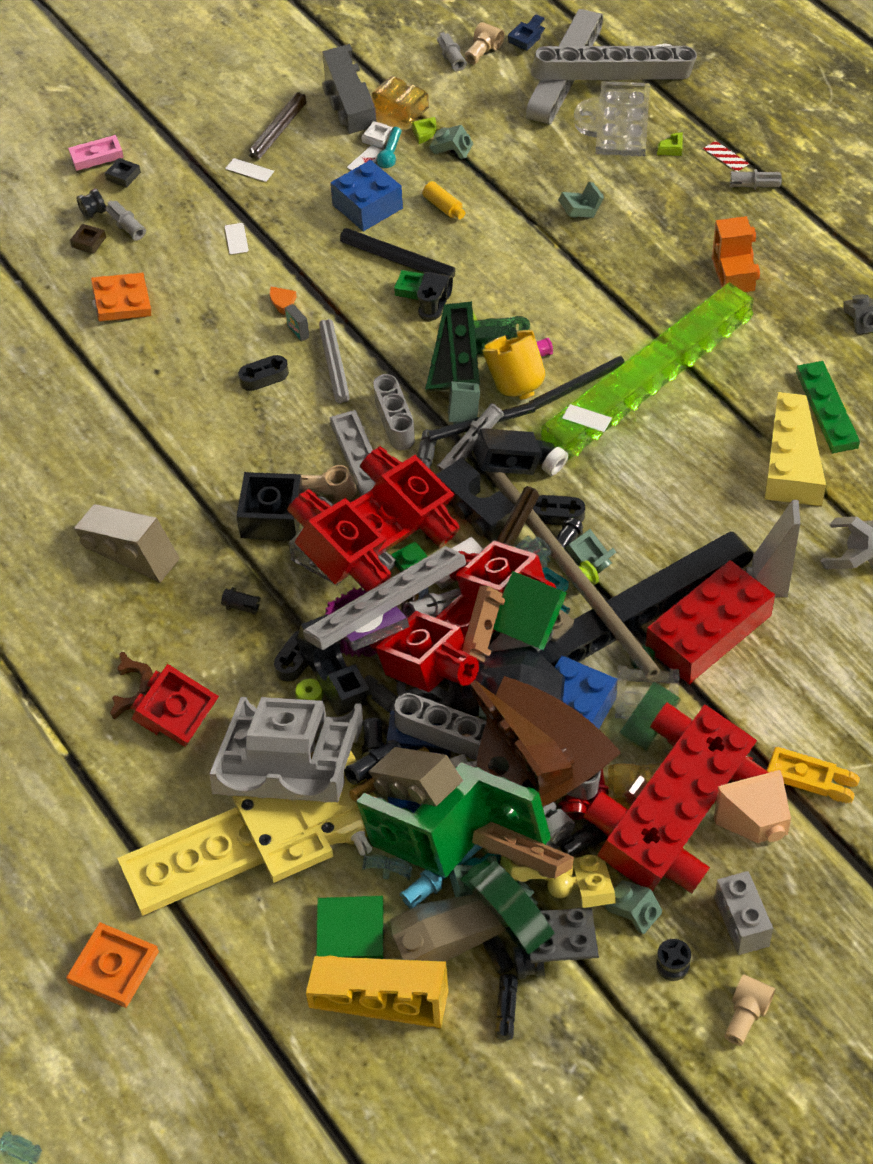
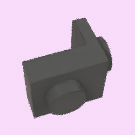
M861 294L853 296L852 300L843 301L844 312L854 318L855 332L857 334L873 332V299L868 295Z

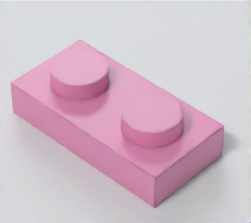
M116 135L68 148L76 171L112 162L118 158H124Z

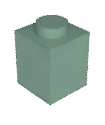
M451 381L448 405L449 422L456 424L477 418L480 399L479 384Z

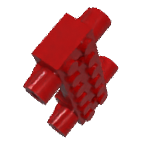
M381 446L372 450L360 464V468L376 483L372 490L351 503L344 498L330 506L325 501L320 500L310 489H307L299 494L287 509L303 527L294 543L335 585L350 575L366 592L386 582L391 577V572L380 562L378 556L417 530L421 529L438 548L445 546L460 530L459 524L449 515L446 506L455 494L416 455L401 462L389 455Z
M492 541L479 554H468L464 551H458L465 556L466 565L449 574L452 580L458 582L461 594L436 617L415 611L401 625L391 624L370 634V646L372 650L378 653L385 675L429 693L444 678L463 686L472 683L478 674L479 663L476 657L462 651L479 587L490 586L503 595L512 571L556 588L554 583L545 579L537 554L497 541Z
M666 702L649 727L667 739V742L673 746L665 760L629 809L601 791L583 818L608 836L597 856L634 883L649 888L653 892L664 876L692 894L710 867L683 847L716 801L718 786L770 772L746 757L757 740L704 704L696 717L691 719Z

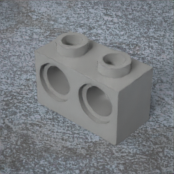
M749 871L717 879L714 899L737 954L742 955L769 947L773 926Z

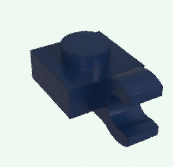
M536 14L528 24L520 22L508 34V43L528 51L541 38V34L545 30V27L540 25L544 21V17Z

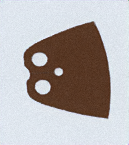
M503 677L496 696L555 740L560 749L565 747L575 762L572 765L573 778L540 797L543 807L558 800L590 779L621 754L605 734L566 703L531 685L512 678ZM487 718L478 750L476 767L492 774L488 768L489 762L494 757L501 756L508 761L509 769L504 775L498 777H505L509 781L522 786L523 782L528 778Z

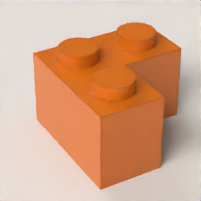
M747 216L715 221L712 261L724 295L755 291L756 280L760 279L759 265L754 264L752 242L756 241V232L754 226L750 227Z

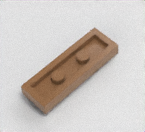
M491 822L474 831L472 843L483 847L488 853L499 854L511 859V862L515 865L534 869L543 877L555 879L572 869L573 856Z

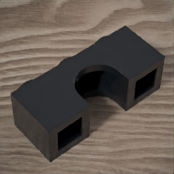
M460 458L436 474V476L455 494L449 505L454 509L458 517L467 520L479 536H484L490 542L496 541L515 505L500 491L487 498L476 497L481 492L480 474L463 458Z
M326 614L301 624L297 643L336 716H340L352 711L355 704L364 706L369 688L356 664L349 667L346 665L340 649L341 639L324 650L305 640L303 630L328 616Z

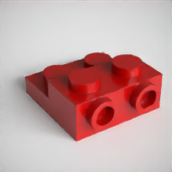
M167 663L162 672L156 670L148 681L147 686L150 687V690L147 694L143 695L140 693L134 701L131 709L135 712L131 719L155 735L161 732L186 748L219 696Z

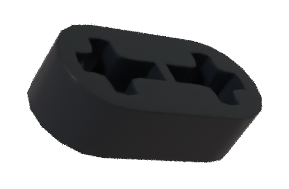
M280 355L269 356L246 364L238 372L240 386L247 391L258 390L281 382L289 374L287 360Z
M540 495L533 510L544 524L562 525L563 521L569 518H575L582 523L585 519L586 507L585 503L576 497ZM542 507H546V511H541ZM570 509L576 510L575 514L569 513Z
M299 630L289 638L274 660L275 673L282 681L296 680L309 665L297 643Z

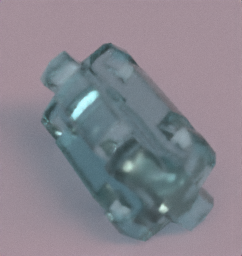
M6 1131L0 1139V1150L2 1152L7 1151L8 1155L23 1162L28 1161L29 1164L37 1163L42 1154V1149L38 1144L34 1146L31 1141L19 1135H11L12 1132Z

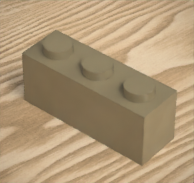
M394 747L368 771L375 781L373 783L375 789L382 796L437 806L463 781L447 755Z

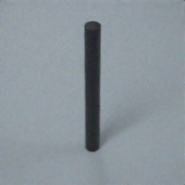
M618 356L529 402H533L535 410L624 366L625 361L622 356Z
M533 402L502 410L504 416L497 423L534 413L535 406ZM479 417L428 431V439L430 442L465 433L470 429V423L473 420L477 421Z

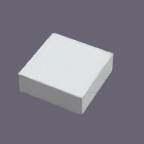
M373 121L363 133L362 142L384 150L393 127Z

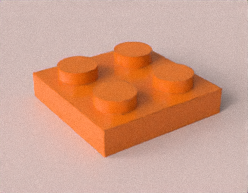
M143 273L91 277L99 321L151 316V305Z
M99 922L66 979L68 984L127 1008L158 955L159 950L154 944Z

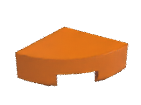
M271 286L270 299L279 313L286 315L285 307L291 304L294 305L297 298L296 291Z

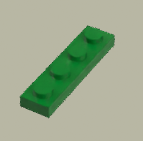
M824 361L797 365V377L831 453L858 449L860 440Z

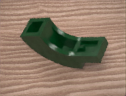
M485 859L482 863L473 866L460 879L465 888L483 902L496 916L513 942L527 954L532 953L555 934L526 892L496 861L490 863Z

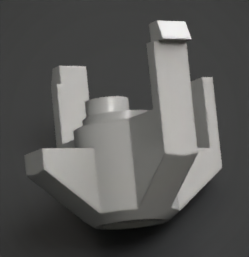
M857 516L835 518L830 523L831 528L848 527L851 531L847 542L848 549L841 558H822L820 562L824 569H853L866 561L873 568V520L862 521Z

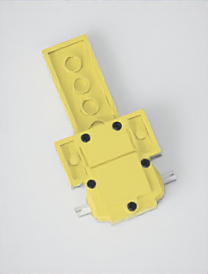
M313 740L310 749L311 759L316 747L315 740ZM350 751L346 766L357 761L352 751ZM344 774L345 783L338 803L231 796L236 805L235 808L117 858L142 916L262 863L265 864L275 883L332 858L333 851L330 845L336 843L355 844L360 855H365V851L367 854L370 853L372 847L366 839L368 834L358 805L349 795L350 790L367 781V779L365 778L357 785H353L346 779ZM374 792L368 794L373 797H376Z

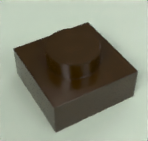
M82 224L70 239L71 247L94 254L106 239L105 230Z

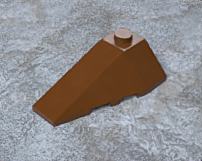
M476 680L470 683L472 696L534 789L539 792L540 797L573 778L572 765L575 762L565 747L560 749L555 740Z

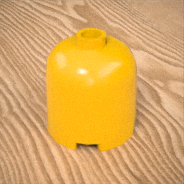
M533 330L517 331L518 337L506 340L504 335L484 345L485 349L482 352L498 391L505 396H518L520 400L527 399L535 394L534 390L538 389L545 380V369Z

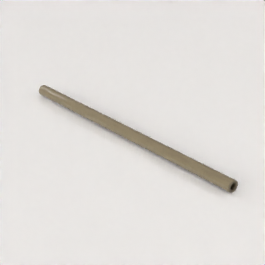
M486 472L501 493L515 505L521 494L505 473ZM532 509L525 522L647 679L657 677L660 673L659 667Z

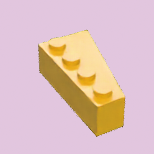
M331 955L325 957L315 956L306 990L308 1007L441 1029L448 996L446 962L345 958Z

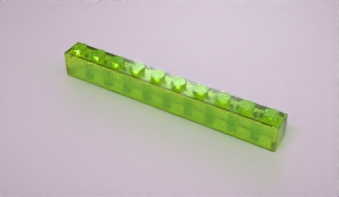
M729 282L571 404L611 417L612 419L606 430L613 425H617L625 415L632 410L638 409L648 397L656 395L666 383L675 380L680 372L687 367L693 366L698 358L706 352H711L721 340L730 337L734 330L742 324L748 323L753 315L754 298ZM569 405L541 426V441L553 443L555 448L560 447L568 453L567 461L573 456L579 455L584 447L593 440H598L604 433L563 419L562 417Z

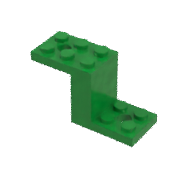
M462 762L456 767V770L463 781L437 806L422 804L413 813L407 808L397 807L388 803L383 798H376L366 793H363L356 801L371 846L444 878L451 873L475 846L472 843L474 831L491 822L545 845L551 839L539 792L531 787L521 786L509 781L505 777H498L485 772L479 767H472Z

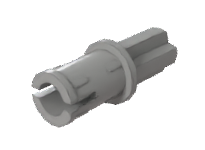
M441 32L437 42L443 50V57L449 60L454 71L463 70L467 63L460 53L459 45L454 43L448 33Z
M754 169V172L731 171L730 177L731 188L753 187V190H756L757 187H780L782 182L780 172H757V169Z
M117 201L108 202L105 208L106 212L116 221L117 226L120 229H124L134 240L142 239L146 234V229L134 218V214L131 211H127Z

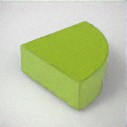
M435 117L412 122V130L418 144H422L434 136L436 132Z
M683 132L673 133L664 141L661 140L658 144L657 155L682 156Z

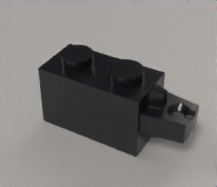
M480 428L473 452L481 471L534 475L537 465L543 464L546 457L555 447L553 443L536 440L533 432Z

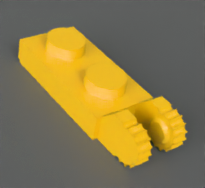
M780 747L774 748L767 768L768 772L780 770L784 784L827 797L828 795L834 801L849 804L850 802L852 803L855 793L847 787H857L860 780L857 774L836 767V764ZM832 780L836 781L840 785L832 783Z

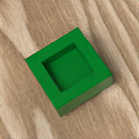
M401 270L394 287L395 296L418 300L417 291L422 283L424 274Z
M416 541L391 554L395 559V566L400 572L428 557Z

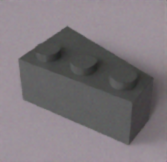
M348 44L322 51L325 81L322 82L323 91L326 96H330L332 109L334 111L337 110L341 126L345 125L349 134L366 130L373 121L376 122V110L366 83H361L356 73L360 71L358 63H352L351 45Z

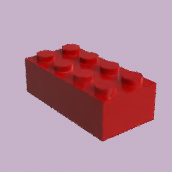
M730 560L647 627L646 646L655 651V656L688 684H691L772 616L775 594Z

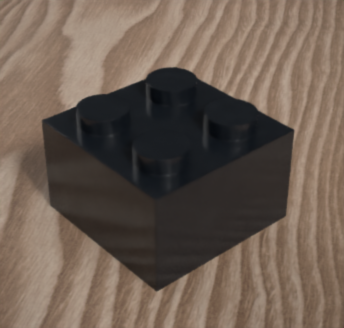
M244 472L236 516L240 538L296 540L300 523L287 509L294 499L303 493L301 474Z

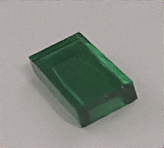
M653 682L619 733L647 751L658 733L649 728L666 702L676 708L681 701L680 697Z

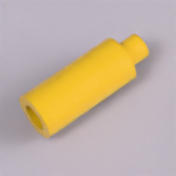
M434 181L426 184L422 191L423 197L450 218L457 217L462 219L465 216L466 212L462 209L460 201Z

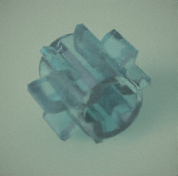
M527 535L516 546V548L537 554L542 569L551 561L548 558L551 550L548 544L540 537L532 540Z

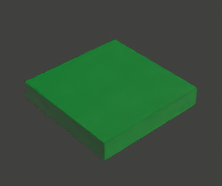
M512 571L502 595L505 602L504 605H499L493 629L544 650L567 593Z
M383 896L318 898L316 956L325 957L331 955L345 958L384 959Z

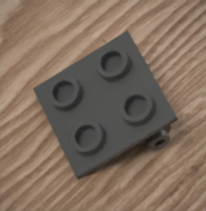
M592 907L540 911L555 934L530 953L531 963L599 958Z

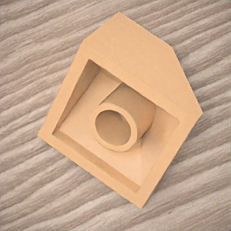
M777 770L718 786L714 813L715 824L756 843L767 840L775 842L788 835L791 816L781 771Z

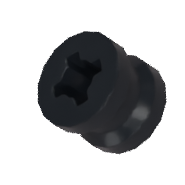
M96 188L90 190L88 195L81 194L76 197L79 209L87 220L92 218L97 212L100 214L106 212L105 202Z
M668 939L659 946L656 967L658 973L664 979L678 981L688 974L691 960L689 946L679 939Z
M519 946L513 947L514 965L518 980H523L528 975L533 974L537 977L545 976L544 962L531 963L530 954H527Z

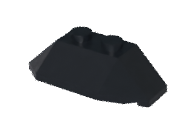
M533 646L491 651L490 656L485 657V661L479 663V670L475 680L495 696L505 676L538 688L563 702L565 677ZM456 683L454 699L449 707L472 716H479V705L472 696L470 684L463 686Z

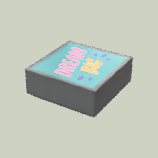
M291 304L285 307L287 327L301 342L308 339L307 318L295 305Z

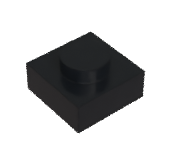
M118 158L105 172L106 180L127 188L141 173L140 166Z

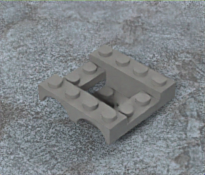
M241 697L210 771L212 794L338 803L345 783V766L352 745L358 742L363 726L362 705L355 704L354 709L345 716L327 717L323 701L261 697L256 709L249 703L247 697ZM313 740L318 742L311 759L310 749Z

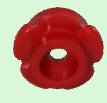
M567 795L564 797V801L559 802L558 807L572 820L584 819L583 817L588 807H590V803Z

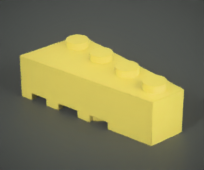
M778 392L765 500L789 503L792 500H799V504L822 506L826 482L807 396Z

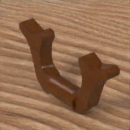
M125 652L119 654L121 664L117 667L120 675L130 672L141 674L139 691L135 696L129 698L113 696L114 706L110 711L113 719H117L124 711L131 709L140 693L143 695L147 694L150 690L147 683L153 675L152 669L148 664L131 660Z

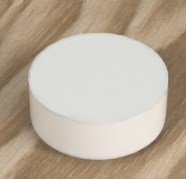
M556 447L544 460L542 470L550 476L557 474L565 465L568 453L562 448Z

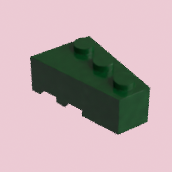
M472 301L444 304L425 392L450 390L451 381L477 383L480 386Z

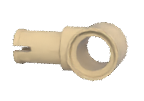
M480 22L474 32V44L465 53L466 61L475 65L481 56L489 52L490 49L498 50L504 40V30Z
M335 465L329 468L327 472H324L323 475H301L303 492L310 489L312 492L333 495L337 501H341L344 498L349 501L356 495L357 487L348 468L344 465Z
M743 974L732 999L735 1013L724 1037L726 1040L738 1046L743 1045L754 1021L758 1020L760 1015L763 1017L766 1015L776 988Z

